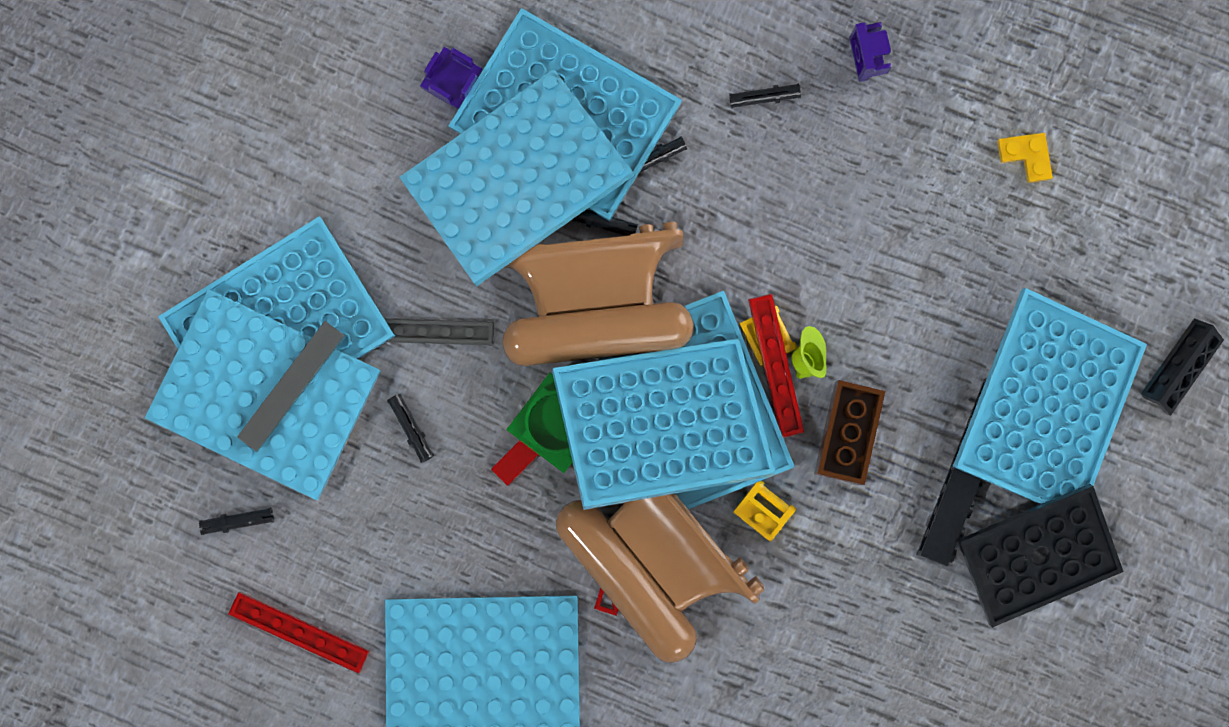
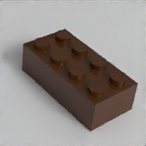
M841 380L834 383L814 475L857 485H865L886 391Z

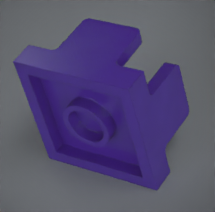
M865 22L858 23L849 37L859 82L867 81L873 76L887 74L892 68L891 63L884 64L883 55L890 54L891 48L887 31H880L882 29L881 22L866 25Z
M443 47L440 54L438 52L434 53L425 68L424 73L426 76L420 87L459 110L483 69L475 65L472 58L452 47L449 50Z

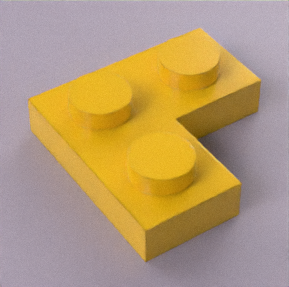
M1045 133L997 140L1000 163L1024 161L1027 183L1048 181L1053 178Z

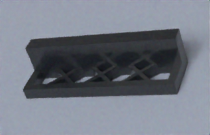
M1195 318L1192 320L1142 391L1141 395L1144 399L1158 404L1165 414L1172 415L1224 341L1214 325ZM1213 337L1214 340L1212 341V343H1211V344L1209 345V347H1208V343H1209V341L1211 340V338ZM1184 376H1185V381H1184L1183 384L1181 385L1182 379H1183ZM1172 395V399L1167 405L1166 402Z

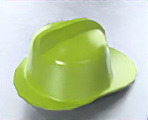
M812 326L805 327L802 330L800 346L793 352L791 358L795 367L796 377L799 379L812 376L824 378L827 374L826 344L821 333Z

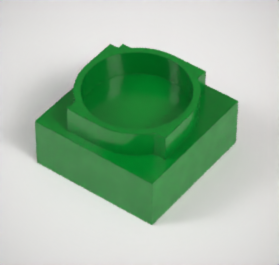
M549 372L506 430L565 474L573 462L553 374Z

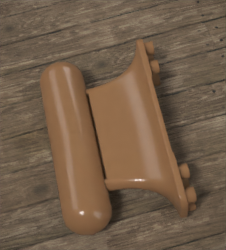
M677 222L664 223L662 231H654V227L651 224L642 225L639 227L640 233L631 234L630 236L549 245L536 244L504 268L517 271L525 279L532 291L538 317L516 320L506 328L502 345L509 360L517 365L531 366L672 350L686 345L690 341L694 329V322L689 311L681 304L673 302L653 304L652 299L653 279L660 259L668 251L678 249L683 245V231L678 230Z
M676 494L625 502L609 520L606 519L598 507L583 510L581 500L568 503L557 516L556 530L560 538L653 654L661 661L668 663L680 662L687 658L695 648L697 642L696 631L682 613L684 609L705 597L719 593L740 594L756 604L760 601L759 594L764 591V585L756 576L750 581L744 576L749 571L745 561L739 557L733 562L728 555H725Z

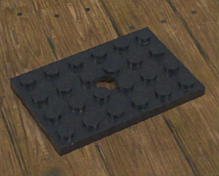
M1091 484L957 540L988 624L992 628L1124 572L1094 486ZM1041 546L1046 547L1048 554L1045 562L1041 564L1034 563L1031 557L1034 549Z

